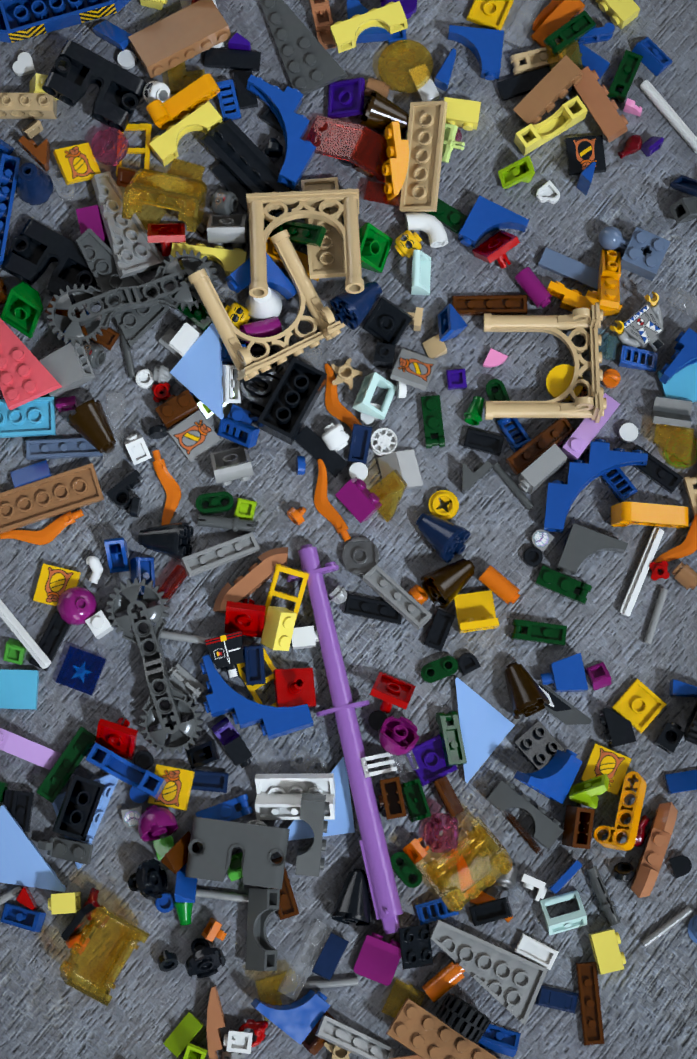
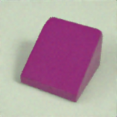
M76 396L57 398L56 408L58 411L75 410L77 408Z
M604 662L585 668L594 691L612 684L611 676Z

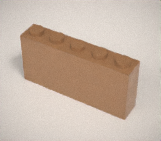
M199 0L136 32L128 38L133 51L149 77L153 78L231 38L228 24L212 0Z

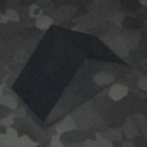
M214 740L186 750L191 769L221 761Z

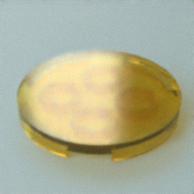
M396 41L387 46L380 55L378 61L379 76L383 82L390 85V90L416 92L429 81L432 75V56L425 46L416 41Z

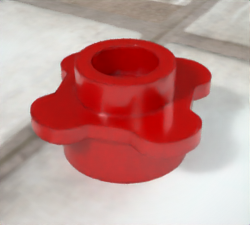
M154 384L152 386V391H154L153 400L158 403L172 396L169 392L170 384Z
M667 561L650 563L652 580L669 578L670 573L667 570L669 564Z

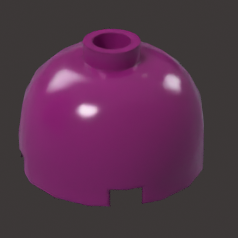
M83 587L67 589L60 595L57 602V610L62 620L70 625L85 624V620L93 616L97 609L95 596L91 591Z
M390 716L385 719L380 728L379 742L386 752L396 756L405 755L415 747L419 740L417 735L418 729L412 721L405 717L394 718V716Z
M157 805L147 807L146 811L138 819L137 824L140 838L144 842L160 839L159 836L166 832L167 836H169L178 829L174 814L169 809L157 807Z

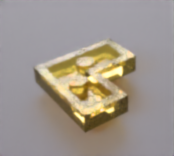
M185 61L167 70L171 94H177L205 75V70L186 72Z
M293 969L255 980L259 1000L271 1005H282L280 995L299 990Z

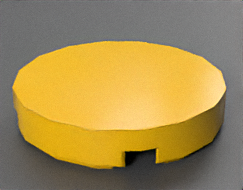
M561 364L549 371L546 377V389L553 399L563 394L571 384L574 366ZM581 385L573 390L577 397L583 389ZM568 396L563 402H569L572 399Z

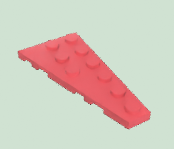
M0 318V388L7 407L11 411L62 386Z

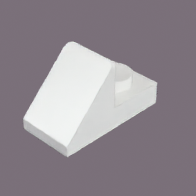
M186 322L169 342V346L183 357L204 332L194 323L188 324Z

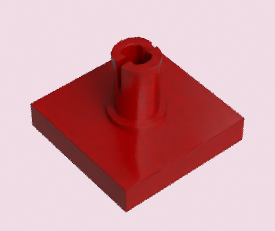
M147 224L148 243H161L162 256H169L171 254L172 242H186L185 224Z
M500 230L474 248L472 252L475 257L489 264L497 260L499 267L503 269L507 267L506 263L508 266L511 264L506 252L518 245L520 241L517 236Z
M244 599L242 603L227 601L225 633L242 631L243 635L262 638L266 606L255 605L252 599L249 600V604H247L248 599Z
M313 668L275 669L273 671L276 707H294L308 704L309 708L316 706Z
M380 671L370 695L383 700L380 706L382 712L390 713L393 705L406 710L416 686Z
M100 718L95 742L113 751L120 757L132 760L138 730L129 728L130 722L127 719L122 723L124 718H119L117 724Z

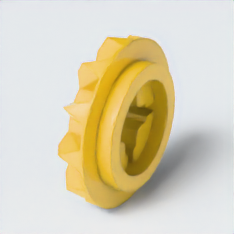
M440 490L430 497L428 507L430 514L448 520L457 514L459 502L452 492ZM440 500L444 503L450 502L447 505V511L443 508L438 509V507L440 506Z

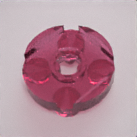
M112 127L104 131L100 130L91 141L94 157L104 165H118L126 156L129 142L120 130ZM113 143V148L107 150L106 145Z
M446 813L433 814L430 822H426L424 827V841L426 845H429L430 850L435 853H447L457 848L459 835L458 820ZM443 830V835H439V832Z

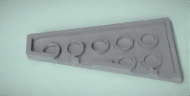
M109 171L94 175L91 180L119 278L122 279L163 266V260L165 259L155 243H148L146 229Z
M437 920L430 939L456 963H459L472 978L525 1026L548 969Z

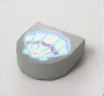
M539 529L533 533L531 542L535 548H538L543 553L554 539V536L545 530Z
M136 807L121 810L124 824L129 828H137L138 819L142 815V808Z

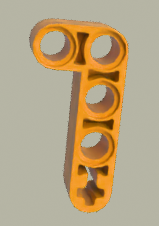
M208 73L162 103L160 100L152 101L146 106V110L155 125L161 130H165L170 125L180 121L186 114L193 112L200 104L206 103L220 92V88L212 75Z
M620 502L611 506V526L625 527L633 524L687 528L689 527L688 507Z
M631 771L624 778L615 826H599L594 831V839L605 848L629 851L635 845L647 787L645 779L638 772ZM635 798L634 803L628 805L629 800ZM631 817V821L628 824H624L625 819ZM608 833L607 839L602 840V836ZM627 836L626 842L620 843L621 838Z

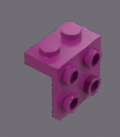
M372 932L371 935L367 934L354 966V972L389 986L401 958L400 943L394 940H390V943L382 940L383 936Z

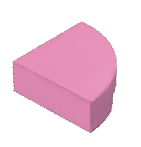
M627 98L623 112L640 117L642 107H638L635 105L634 100Z
M491 348L483 363V367H497L503 364L508 356Z

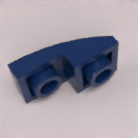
M331 933L312 972L330 981L349 941Z

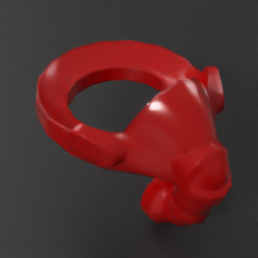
M248 1019L246 1023L239 1027L238 1031H244L247 1028L253 1029L254 1034L257 1036L256 1041L252 1042V1047H255L265 1039V1030L268 1027V1022L265 1020L255 1021L254 1019Z

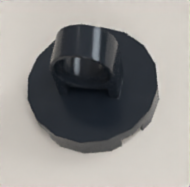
M155 859L141 862L137 872L129 877L128 886L130 890L140 892L148 900L161 898L162 892L167 889L165 869L161 870L158 865L161 863Z
M197 938L191 943L192 955L185 963L190 977L192 975H197V978L209 977L218 972L217 968L220 965L222 967L225 965L226 959L221 949L210 947L204 938ZM198 945L206 947L205 949L195 951V947Z

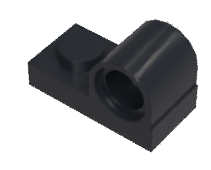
M134 470L108 490L106 494L119 509H128L132 502V497L128 490L138 487L143 478L137 470ZM121 495L127 496V500L124 503L118 502V498Z

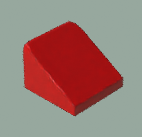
M27 886L23 887L16 900L31 910L37 909L38 906Z

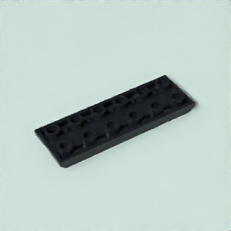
M230 118L225 119L200 138V141L250 193L299 191L297 187L293 190L277 182L280 170ZM278 209L271 210L269 213L277 217L283 211Z

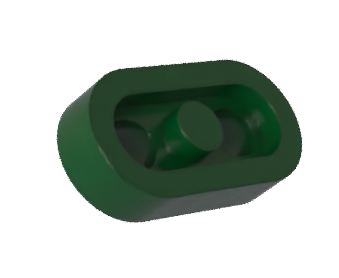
M492 379L487 383L485 392L489 401H510L502 381ZM496 387L498 392L494 393L491 389Z
M225 491L206 493L197 497L195 505L197 510L203 514L226 512L232 509L234 499L230 493ZM226 499L228 503L227 505H222L221 501ZM208 502L209 506L204 508L202 503Z
M445 656L422 667L421 678L426 683H434L449 677L457 671L458 662L452 656ZM446 662H450L452 664L451 669H447L445 667ZM430 669L433 670L434 675L428 676L427 671Z
M404 852L393 854L390 859L392 869L403 883L410 888L419 886L422 882V874L409 856ZM398 858L403 859L404 863L402 866L396 864ZM410 874L416 876L415 881H409L408 877Z

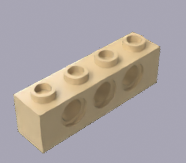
M0 93V119H57V100L48 93Z

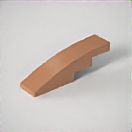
M309 0L318 41L325 49L336 48L330 26L334 23L329 0Z
M212 986L207 1008V1047L209 1059H218L217 1050L224 1048L219 1028L225 1027L226 1021L217 986Z

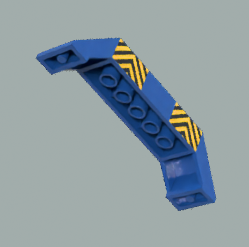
M0 0V41L14 43L116 14L131 0Z

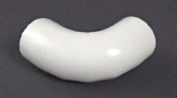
M426 212L405 213L407 230L425 232L429 237L432 248H439L448 244L444 226L435 216Z

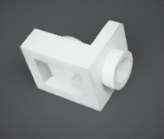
M135 433L126 438L127 440L124 441V444L134 465L152 458L141 434L137 435Z
M522 873L519 881L523 882V887L534 891V888H537L533 900L539 902L540 898L544 899L547 892L546 883Z
M230 1029L228 1034H224L223 1046H227V1052L251 1054L253 1033Z

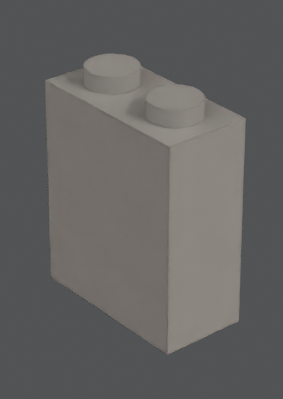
M70 342L39 360L62 386L50 392V396L62 397L95 378L84 346H80L77 342L75 346H72Z
M556 444L552 445L520 474L517 481L519 483L518 487L524 493L528 492L531 495L564 466L568 457Z

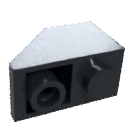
M608 708L600 710L599 719L601 725H605L606 733H604V738L607 745L610 744V747L613 748L636 741L630 721Z

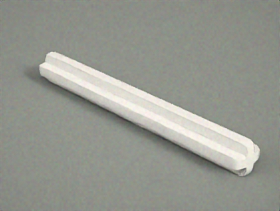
M649 80L643 81L640 84L641 90L692 150L697 153V137Z
M654 527L619 611L624 616H630L650 568L649 565L653 561L664 534L661 528Z
M0 599V618L42 669L49 667L51 660Z

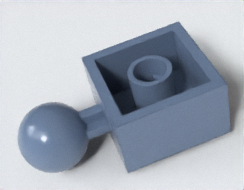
M613 226L602 229L598 238L601 247L606 250L620 248L625 251L621 259V268L653 281L671 241L639 227H636L631 240L623 238L621 231Z

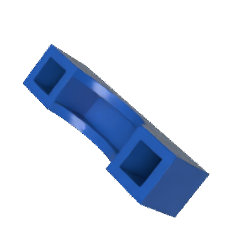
M96 742L86 758V761L91 765L155 799H158L167 783L165 779L125 760Z

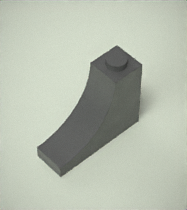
M573 523L556 569L560 570L559 573L566 576L575 575L580 564L591 555L604 551L624 553L628 543Z

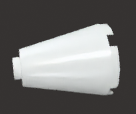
M268 287V295L263 298H254L249 295L245 302V308L249 310L252 322L273 317L279 318L282 311V301L279 295Z

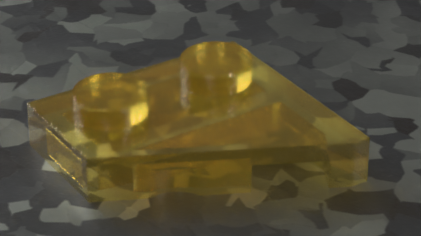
M656 424L653 444L663 448L669 455L675 456L684 465L689 466L694 429Z
M393 470L369 490L378 496L379 502L382 504L378 510L387 522L392 520L407 487V483L397 470Z

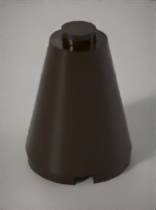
M373 90L370 94L372 95L371 100H368L361 117V120L364 121L360 122V126L385 130V127L391 122L399 121L400 132L405 133L408 130L409 114Z
M98 399L96 402L89 400L75 409L76 413L73 416L70 413L67 417L69 425L100 453L111 452L115 448L116 441L101 402Z
M458 560L422 576L421 581L424 580L422 587L433 603L437 601L440 603L438 607L444 609L474 575L475 567L470 560Z
M514 662L506 666L507 669L504 671L512 715L515 719H520L519 715L522 714L525 717L534 715L545 708V703L550 704L548 697L522 664Z

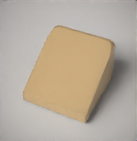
M34 120L22 129V133L28 139H33L43 131V126L39 120Z
M439 334L422 343L429 358L434 359L447 354L445 343L439 341Z

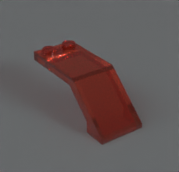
M317 115L306 140L316 146L315 153L350 161L375 175L379 181L385 182L382 166L389 159L387 156L388 144L385 137L362 125Z

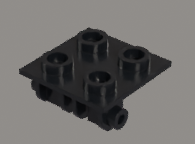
M539 720L514 742L515 748H518L524 754L523 757L527 758V762L530 761L535 771L546 766L557 750L564 751V748Z
M429 924L398 928L403 969L433 965Z

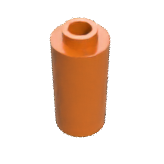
M491 565L478 579L506 604L510 602L514 604L521 596L518 594L520 589Z
M451 961L425 983L422 989L435 1003L465 977L463 975L465 970L459 963L454 964Z

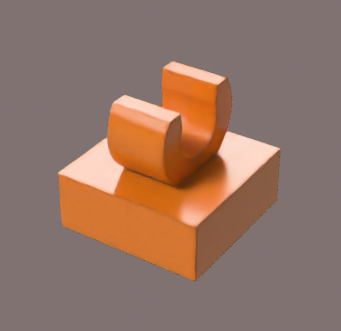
M415 838L402 849L414 864L428 854L429 846L423 848L420 844L423 840L422 838Z
M211 917L201 935L213 943L215 937L223 941L227 934L220 929L222 924Z

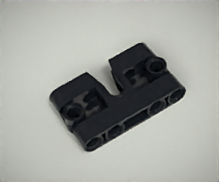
M67 40L58 58L55 60L42 89L49 95L74 107L85 95L88 87L91 84H96L99 87V92L94 101L91 117L118 132H124L147 83L138 76L76 42ZM58 66H63L66 70H60ZM124 102H129L132 107L126 106Z
M28 219L19 236L12 240V247L0 266L7 273L32 286L45 273L51 262H58L47 287L49 295L52 297L54 294L60 296V289L66 292L67 285L70 289H73L74 284H76L78 289H80L84 279H90L88 284H84L85 290L89 286L95 288L96 281L77 244L32 219ZM21 244L26 245L24 249H17V247ZM73 294L69 295L72 305L75 304Z

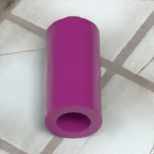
M526 267L515 276L516 282L537 308L540 306L544 308L551 303L550 298L552 295L530 267Z
M273 317L243 324L239 330L252 337L264 338L281 333L282 326L279 318Z

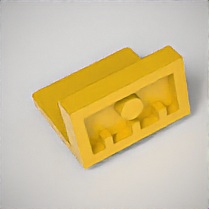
M491 590L456 595L454 602L459 634L499 627Z

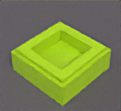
M238 498L234 517L253 520L257 502Z

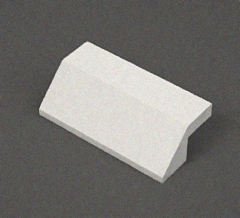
M334 773L255 775L257 792L255 811L257 820H301L302 793L326 795V802H329V813L324 815V820H335Z

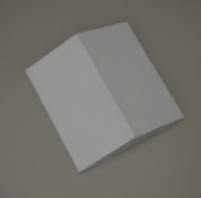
M414 449L396 451L377 458L386 495L423 486Z

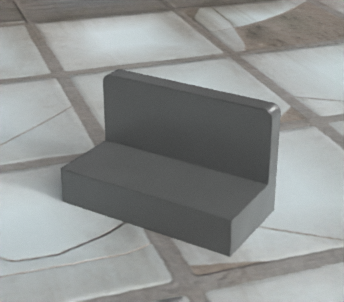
M656 395L651 412L652 423L690 428L692 422L690 413L693 402L691 400Z

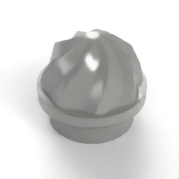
M160 365V367L155 366L153 381L158 382V384L167 383L172 377L170 370L164 365Z
M337 584L329 591L328 596L331 602L342 604L347 599V592L344 587Z

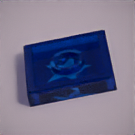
M70 646L56 683L93 696L107 660Z

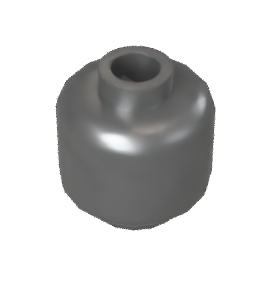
M501 860V862L495 863L490 876V881L494 884L493 887L502 891H508L509 888L514 887L518 869L509 860Z

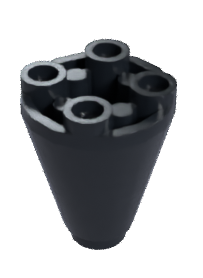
M186 522L140 530L138 543L147 549L181 560L183 557L192 554L190 542L194 529L193 526H189Z

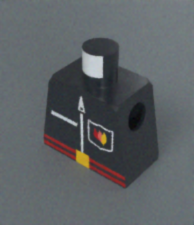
M238 631L205 640L216 668L226 667L228 679L240 676L237 664L245 662L243 632Z

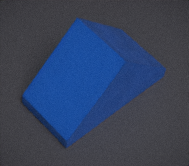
M450 303L438 314L439 341L441 342L457 337L468 326Z
M125 539L104 540L110 573L129 571L127 542Z

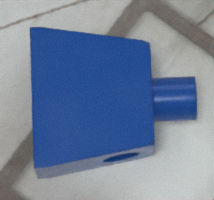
M581 653L551 663L549 665L550 672L540 674L542 686L553 684L555 692H584L588 690Z

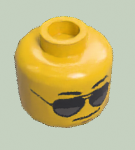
M406 230L395 239L396 245L394 247L402 257L411 258L413 250H421L420 242L422 239L416 231L412 233Z
M236 302L232 303L231 306L226 305L225 307L230 320L238 330L241 325L248 323L251 316H249L247 308Z

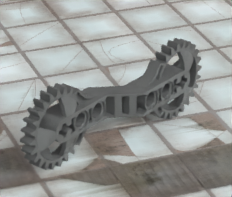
M184 249L183 255H180L178 251H176L175 258L169 255V262L163 260L165 267L159 266L154 278L150 282L139 286L119 287L110 291H101L93 286H89L85 290L84 284L81 285L80 289H78L76 284H74L73 289H70L67 285L66 292L60 289V296L53 295L56 301H49L53 308H47V311L51 313V315L47 316V319L52 321L48 325L50 328L55 327L52 333H59L57 336L59 340L64 337L65 344L71 340L72 346H75L76 341L79 342L80 346H83V341L90 345L91 338L97 341L95 335L103 336L101 329L107 330L113 316L125 310L148 308L156 304H165L175 310L180 305L182 311H184L186 306H188L189 311H192V306L195 305L198 310L199 304H204L194 285L187 283L185 278L201 269H205L214 288H216L218 283L214 281L218 280V275H213L217 272L216 268H211L213 266L212 261L206 263L208 260L207 256L201 259V252H198L195 256L193 250L190 251V254H187ZM179 260H182L185 269H181ZM169 283L175 285L172 290H166L165 286ZM150 290L157 291L154 297L147 296ZM191 291L194 292L196 301H193V298L190 293ZM71 294H73V297H74L75 302H76V303L73 304V305H72L71 300H70V298H69V295H71ZM117 298L119 303L114 306L110 305L111 299ZM100 305L101 309L98 312L91 311L92 307ZM86 308H87V310H88V312H89L90 315H87V314H86V311H85ZM56 309L68 310V317L55 314ZM77 312H80V318L76 317ZM80 326H85L88 334L87 336L83 335Z
M136 577L134 583H132L131 579L128 578L127 585L124 582H120L121 589L114 587L116 594H109L113 600L106 602L108 605H111L110 608L106 609V612H111L112 614L107 618L114 620L111 627L117 625L116 633L122 630V637L137 645L143 659L149 697L142 708L147 714L140 715V718L145 720L139 724L145 727L141 733H147L144 740L151 739L149 746L151 747L156 744V751L163 748V752L166 754L167 750L170 749L171 754L174 755L175 749H177L179 753H182L183 747L189 750V743L195 745L196 741L194 738H200L201 735L197 731H202L203 727L198 724L203 723L204 719L198 718L202 715V711L196 712L199 704L193 706L192 702L194 699L192 698L188 701V694L175 688L171 684L167 673L160 636L167 624L163 617L169 616L165 610L169 609L170 606L164 605L169 599L162 598L165 591H158L160 585L154 588L153 580L147 584L146 578L139 582L138 577ZM141 586H145L143 599L138 598ZM160 600L161 604L149 608L148 603ZM136 604L138 607H142V610L140 611L141 617L145 615L144 618H141L138 621L137 618L140 616L139 612L134 611ZM127 610L128 615L116 618V613ZM140 623H146L149 626V630L147 632L141 631L139 628ZM152 641L155 648L148 650L145 647V642ZM155 682H163L165 688L158 690L155 687ZM168 700L171 707H162L161 701ZM194 714L195 718L182 722V716ZM170 717L172 721H176L174 726L168 724ZM159 723L162 729L154 731L149 730V727ZM167 733L171 734L169 745H165Z

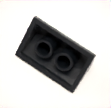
M73 774L52 831L85 841L105 785Z

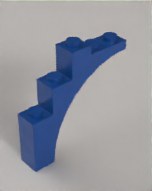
M251 74L246 89L258 96L269 106L277 117L284 135L285 161L277 182L294 190L316 150V146L310 141L302 140L308 130L310 120L304 115L296 113L302 103L304 94L298 89L290 88L289 86L286 87L285 91H282L278 86L271 85L261 77H255Z
M690 328L685 333L681 331L675 339L678 343L674 347L676 352L671 357L673 362L670 365L666 363L660 371L663 375L659 381L664 384L685 367L697 363V333Z
M596 439L595 442L591 441L589 464L583 460H574V462L569 463L568 484L558 480L548 483L544 530L547 532L563 533L566 517L571 505L590 482L616 468L631 465H647L648 454L642 450L625 452L621 448H614L612 451L610 450V443H606V440Z
M210 655L202 656L203 663H200L203 675L207 674L209 681H206L209 693L213 692L206 695L207 701L204 702L206 712H211L212 718L235 711V713H232L235 725L239 724L240 729L263 722L264 724H261L260 727L263 736L267 735L269 740L314 726L308 704L294 707H273L251 701L234 691L222 679Z

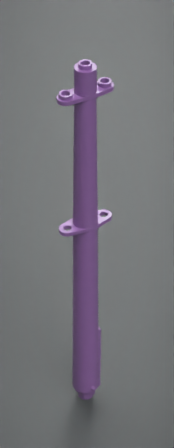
M307 544L301 546L298 554L302 571L310 573L307 586L333 708L316 712V715L321 717L335 714L362 840L359 842L376 919L382 920L385 935L399 932L400 923L398 915L403 914L372 779L371 777L365 778L361 758L366 757L355 709L370 705L369 700L353 703L323 574L337 571L339 566L336 565V562H329L324 564L325 567L321 568L317 547ZM287 574L288 577H286L287 582H293L303 579L301 577H297L290 574Z

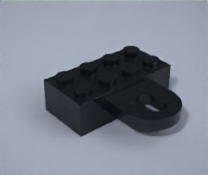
M294 357L283 376L268 370L264 373L258 371L259 374L252 378L265 383L268 386L265 391H259L249 385L250 380L246 382L244 379L240 380V389L243 397L248 402L264 409L257 421L258 428L290 445L293 444L327 382L326 373Z

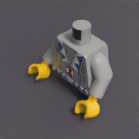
M652 291V299H650L649 295L645 296V300L650 305L646 304L624 323L615 320L617 328L612 325L610 326V330L616 332L623 345L643 349L649 344L655 352L664 345L658 338L663 331L664 323L657 293Z

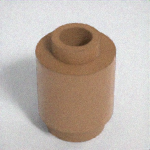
M369 77L368 81L365 80L364 95L372 98L370 94L375 90L387 98L390 85Z
M681 562L672 571L671 574L674 575V579L686 590L689 588L693 590L697 586V573L688 564L685 565Z

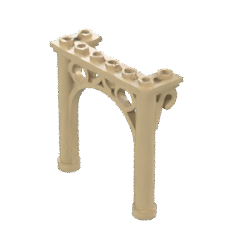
M359 189L255 192L246 194L250 239V296L263 298L268 295L266 243L269 235L281 224L301 218L318 219L327 222L339 231L344 243L345 290L351 294H358L364 291L358 218ZM327 207H335L338 209L336 213H333L331 215L325 213L323 210ZM278 209L284 212L279 217L269 214L271 210ZM342 215L344 226L338 221V219L341 218ZM266 219L270 223L264 230V221Z
M287 229L273 235L270 239L297 290L299 309L293 323L277 335L259 338L244 334L230 320L206 270L201 269L188 276L238 371V381L244 379L246 382L258 375V371L264 373L271 369L270 365L276 362L280 365L288 361V356L293 354L296 357L304 353V348L309 346L312 349L320 345V340L325 338L328 341L341 333L340 330L345 327V324H341L340 321L335 323V318L330 308L323 306L289 239L290 235ZM305 304L312 317L303 316ZM308 321L312 326L311 332L307 334L300 333L298 331L299 322ZM293 334L297 338L303 339L289 346V338ZM238 338L249 342L247 347H242ZM254 343L262 345L265 349L264 355L258 358L253 357L250 352ZM267 343H270V346L276 345L282 350L268 357L270 347Z
M599 302L592 305L591 309L576 308L569 315L483 314V332H545L552 334L567 346L574 363L572 382L567 390L557 398L547 401H485V420H493V418H591V420H595V423H599L601 416H604V409L607 407V399L603 398L604 389L600 387V381L603 380V370L599 369V363H602V352H599L602 337L601 334H598V328H601V321H603V309H600ZM560 330H573V331L570 333L569 336H566V335H565L562 331H560ZM575 335H582L585 338V346H575L572 338ZM589 348V361H586L581 353L586 352ZM590 371V383L581 379L583 373ZM579 385L584 386L587 389V396L577 397L573 390ZM568 396H570V398L573 401V403H561Z

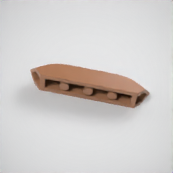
M288 547L275 548L257 557L261 562L259 565L258 563L252 565L248 569L249 573L243 577L241 575L233 582L235 584L233 587L227 583L221 589L215 600L213 611L226 613L227 601L242 603L244 599L261 587L273 576L276 564L284 566L287 564Z
M672 802L659 804L631 884V890L638 898L650 896L657 880L678 813Z

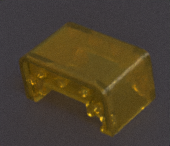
M139 169L125 188L122 218L131 220L135 212H142L143 205L145 204L179 211L178 220L185 222L187 226L186 231L196 232L204 217L207 186L198 179Z
M479 816L470 821L473 827L471 831H465L467 837L437 860L432 857L431 862H425L424 859H421L415 864L421 875L451 912L460 911L467 902L477 898L481 891L492 886L499 877L509 873L512 869L513 861L507 850Z
M101 905L93 910L91 921L83 927L80 934L81 938L78 943L75 942L70 949L71 954L67 961H63L59 971L61 972V978L67 985L108 1006L112 999V996L109 995L110 990L116 986L114 984L132 951L138 949L137 943L139 941L145 943L149 933L143 927Z

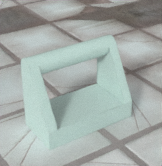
M413 250L411 295H430L431 257L421 250Z
M373 372L364 377L352 408L358 412L384 420L397 387L378 373ZM376 387L388 390L380 410L370 404Z
M578 890L539 900L549 936L587 925V915ZM576 899L578 911L553 918L549 917L546 909L547 906Z

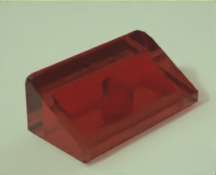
M368 181L364 200L400 207L401 190L396 197L387 200V194L384 192L385 184Z
M177 565L158 590L159 592L165 591L162 598L170 600L188 576L183 566Z

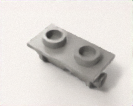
M178 663L168 671L171 684L178 690L187 693L189 700L193 698V703L207 689Z

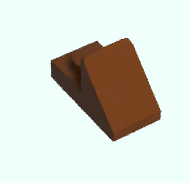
M23 135L18 140L21 148L47 172L50 161V144L48 139H45L37 146L31 138L28 140Z

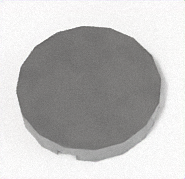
M353 538L342 549V564L353 575L363 576L378 564V548L367 538Z

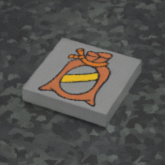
M402 348L390 379L426 391L437 360Z
M199 410L168 431L190 463L221 441Z

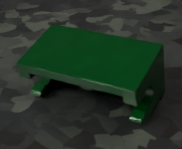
M417 778L401 784L411 821L415 822L431 817L420 779Z

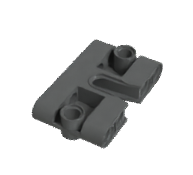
M193 817L185 877L224 881L231 863L232 851L234 848L240 847L243 851L241 864L243 885L282 889L290 829ZM196 842H201L203 845V851L199 854L193 851V845ZM275 852H279L282 855L283 859L279 864H275L271 860Z

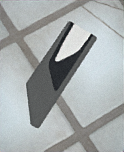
M541 682L538 684L550 701L549 705L544 704L545 709L564 724L578 725L591 723L592 720L549 687L546 685L542 686Z

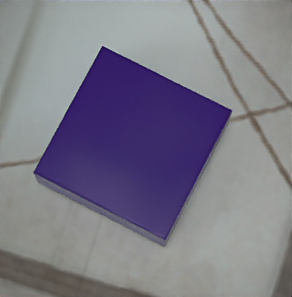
M465 369L446 370L448 390L467 388Z

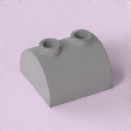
M209 214L207 238L208 243H213V247H223L224 243H231L232 247H242V243H246V214Z
M240 446L210 453L217 484L221 483L222 486H227L232 483V480L236 479L244 482L250 480L251 476L254 475L247 447Z

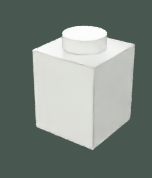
M102 610L85 620L98 640L114 630V627H111L110 621Z
M314 626L294 628L292 635L293 650L316 647V642H319L317 630L314 631Z

